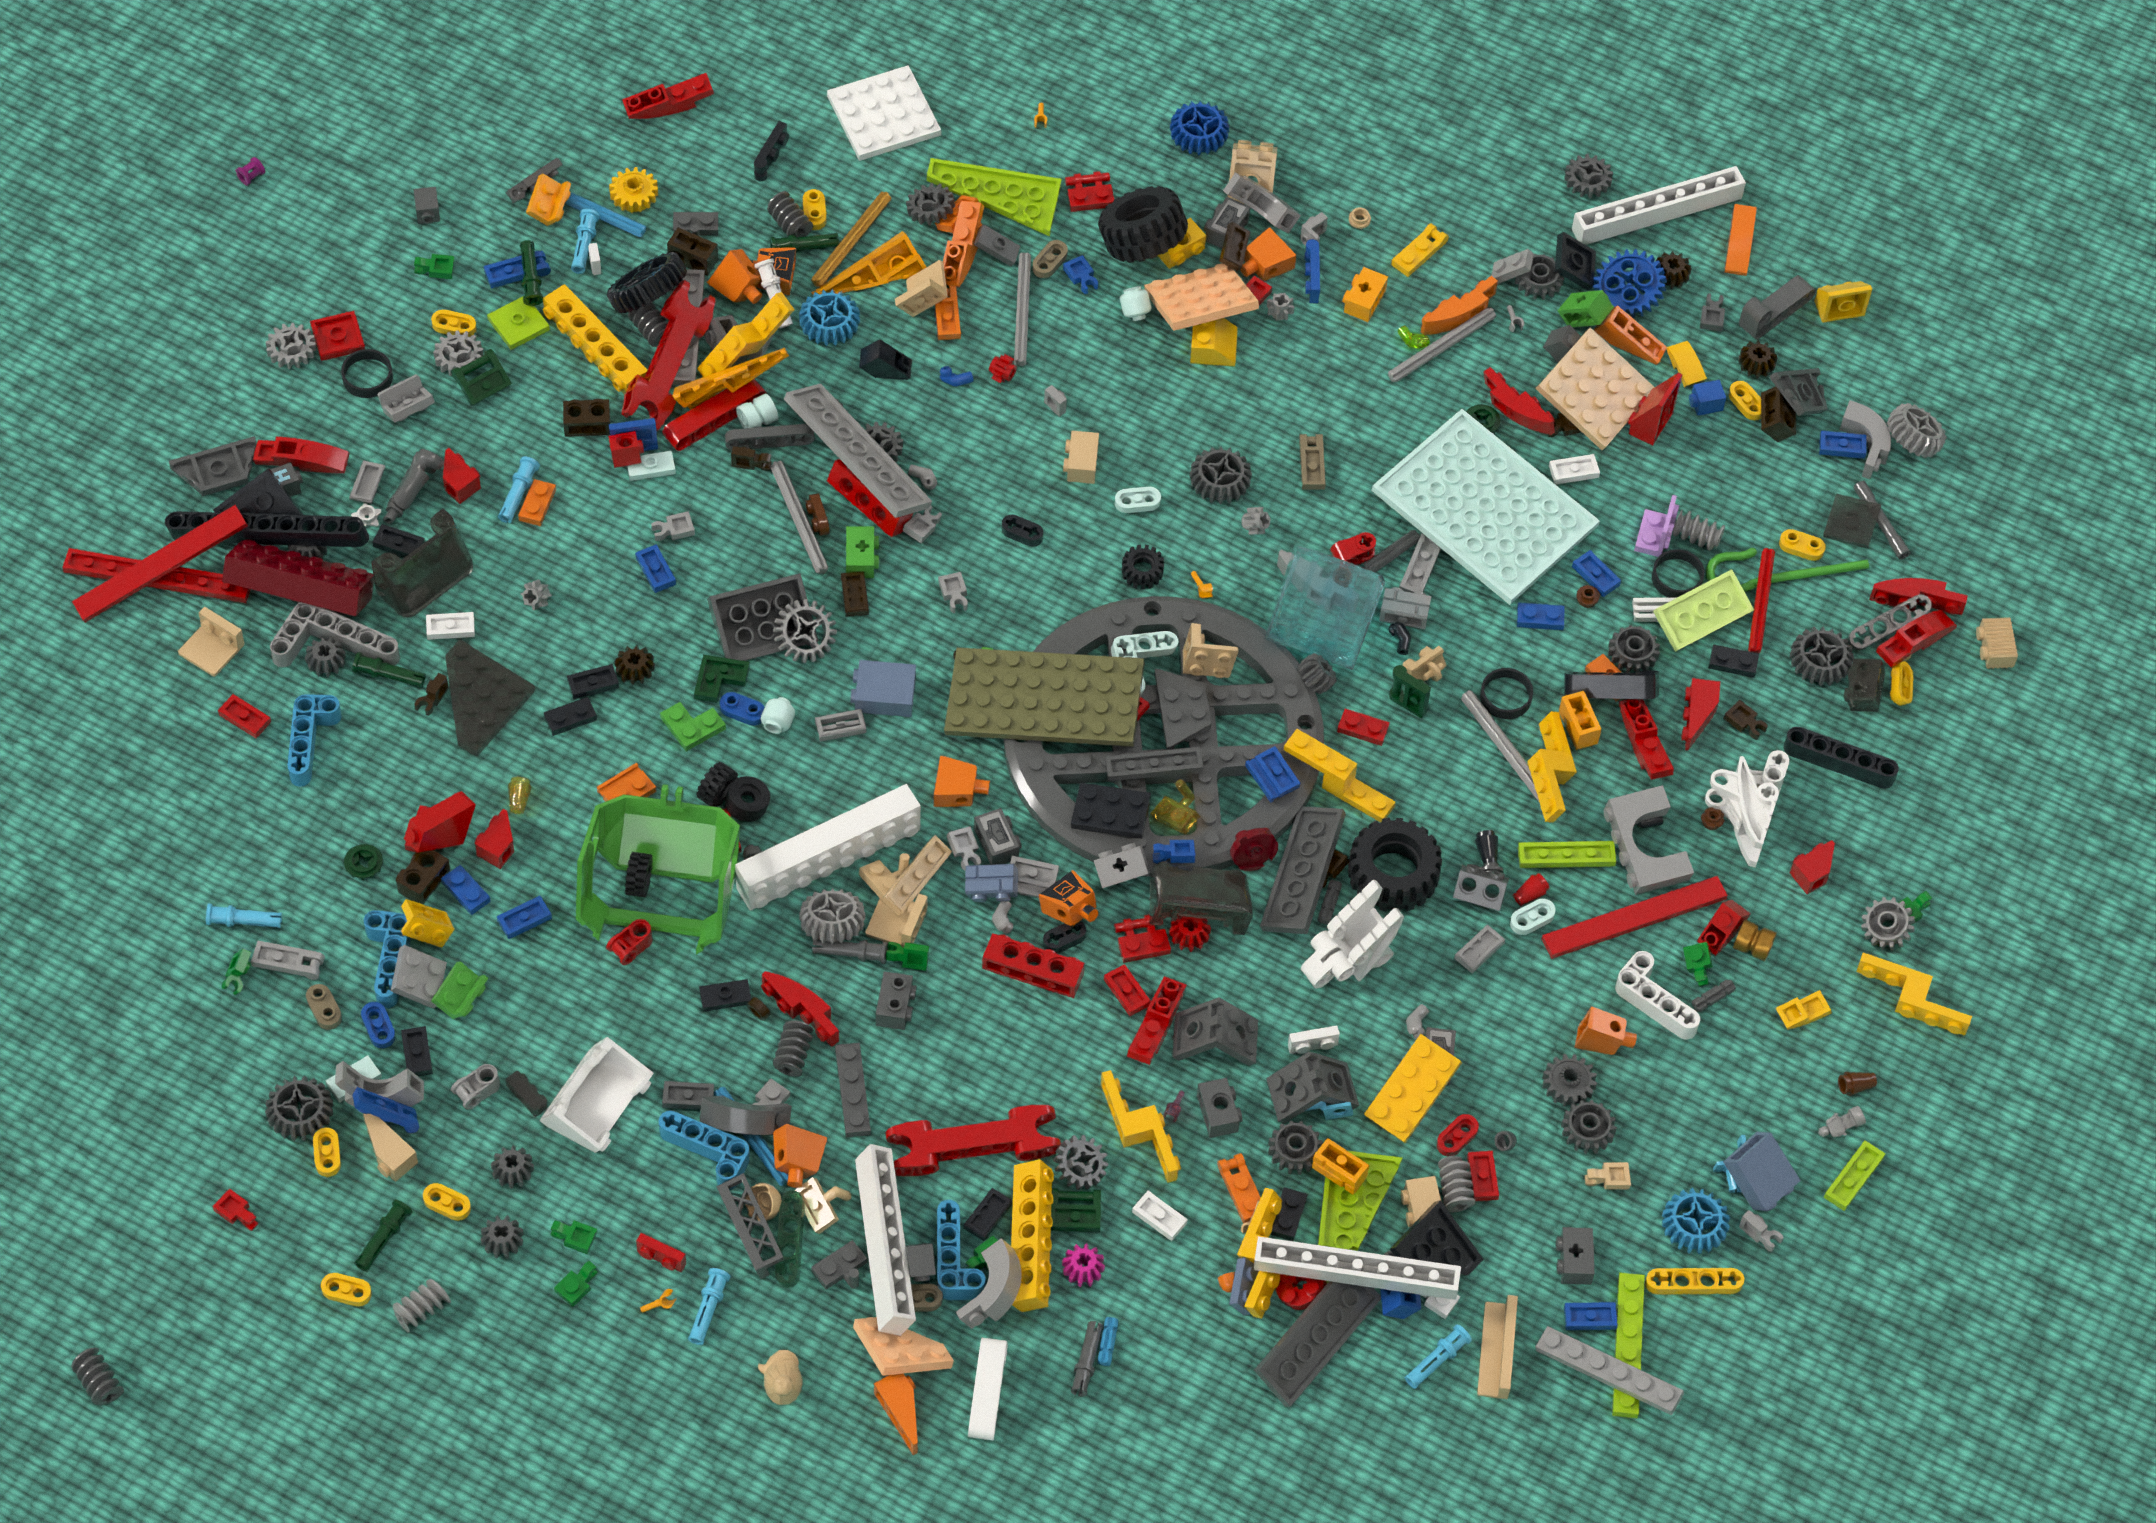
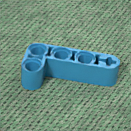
M305 694L300 695L294 701L287 765L290 781L295 786H305L311 781L317 725L332 726L341 720L340 704L335 696Z
M373 910L365 915L364 927L366 935L370 940L383 942L374 984L376 1001L385 1008H391L397 1004L399 994L391 991L394 972L387 973L388 970H395L399 950L395 952L391 950L394 948L399 949L403 945L410 947L411 938L402 935L401 930H395L398 927H404L407 922L405 914ZM375 924H379V925H380V926H378V927H371L372 925H375Z
M666 1111L659 1117V1131L663 1140L718 1162L716 1166L718 1185L745 1172L750 1161L749 1145L745 1140L674 1111ZM693 1133L698 1135L695 1138L688 1137L689 1134ZM712 1143H720V1144H721V1145L718 1146V1147H712V1146H710ZM735 1152L743 1153L741 1156H734L733 1154ZM727 1172L733 1174V1175L730 1176V1177H724V1176H722V1174L727 1173Z
M944 1200L937 1208V1286L942 1291L943 1299L973 1300L984 1290L986 1278L979 1269H960V1208L955 1201ZM946 1214H951V1223H946ZM952 1236L954 1239L947 1241L943 1237ZM952 1259L954 1260V1262L951 1264L944 1263L943 1260ZM945 1282L954 1283L952 1287H946L943 1284ZM970 1282H977L980 1285L977 1287H971L968 1284Z

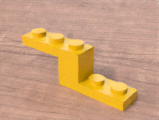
M782 292L776 293L751 322L733 326L699 365L697 370L705 377L730 368L740 356L757 353L795 310Z
M1551 711L1539 723L1546 749H1539L1527 762L1545 822L1553 823L1566 811L1558 784L1564 785L1577 771L1559 712Z
M1296 729L1284 745V751L1324 773L1322 789L1380 823L1382 819L1388 817L1395 807V801L1355 778L1356 762L1301 730Z
M1862 953L1856 972L1861 973L1867 978L1884 981L1891 986L1902 987L1895 1012L1900 1013L1906 1018H1915L1923 1021L1930 1026L1947 1029L1953 1034L1966 1035L1972 1016L1925 1000L1933 976Z
M1111 1070L1102 1072L1101 1086L1123 1148L1152 1140L1167 1183L1176 1181L1181 1166L1178 1157L1172 1154L1173 1144L1171 1137L1164 1132L1165 1121L1162 1113L1157 1112L1155 1105L1129 1112L1127 1101L1125 1099L1122 1100L1119 1094L1121 1092L1119 1079H1114Z
M1264 1189L1237 1253L1239 1258H1247L1253 1264L1258 1236L1265 1238L1270 1236L1276 1215L1281 1211L1282 1199L1273 1189ZM1264 1271L1258 1272L1244 1305L1253 1317L1263 1318L1265 1311L1270 1306V1298L1273 1291L1279 1284L1280 1274Z

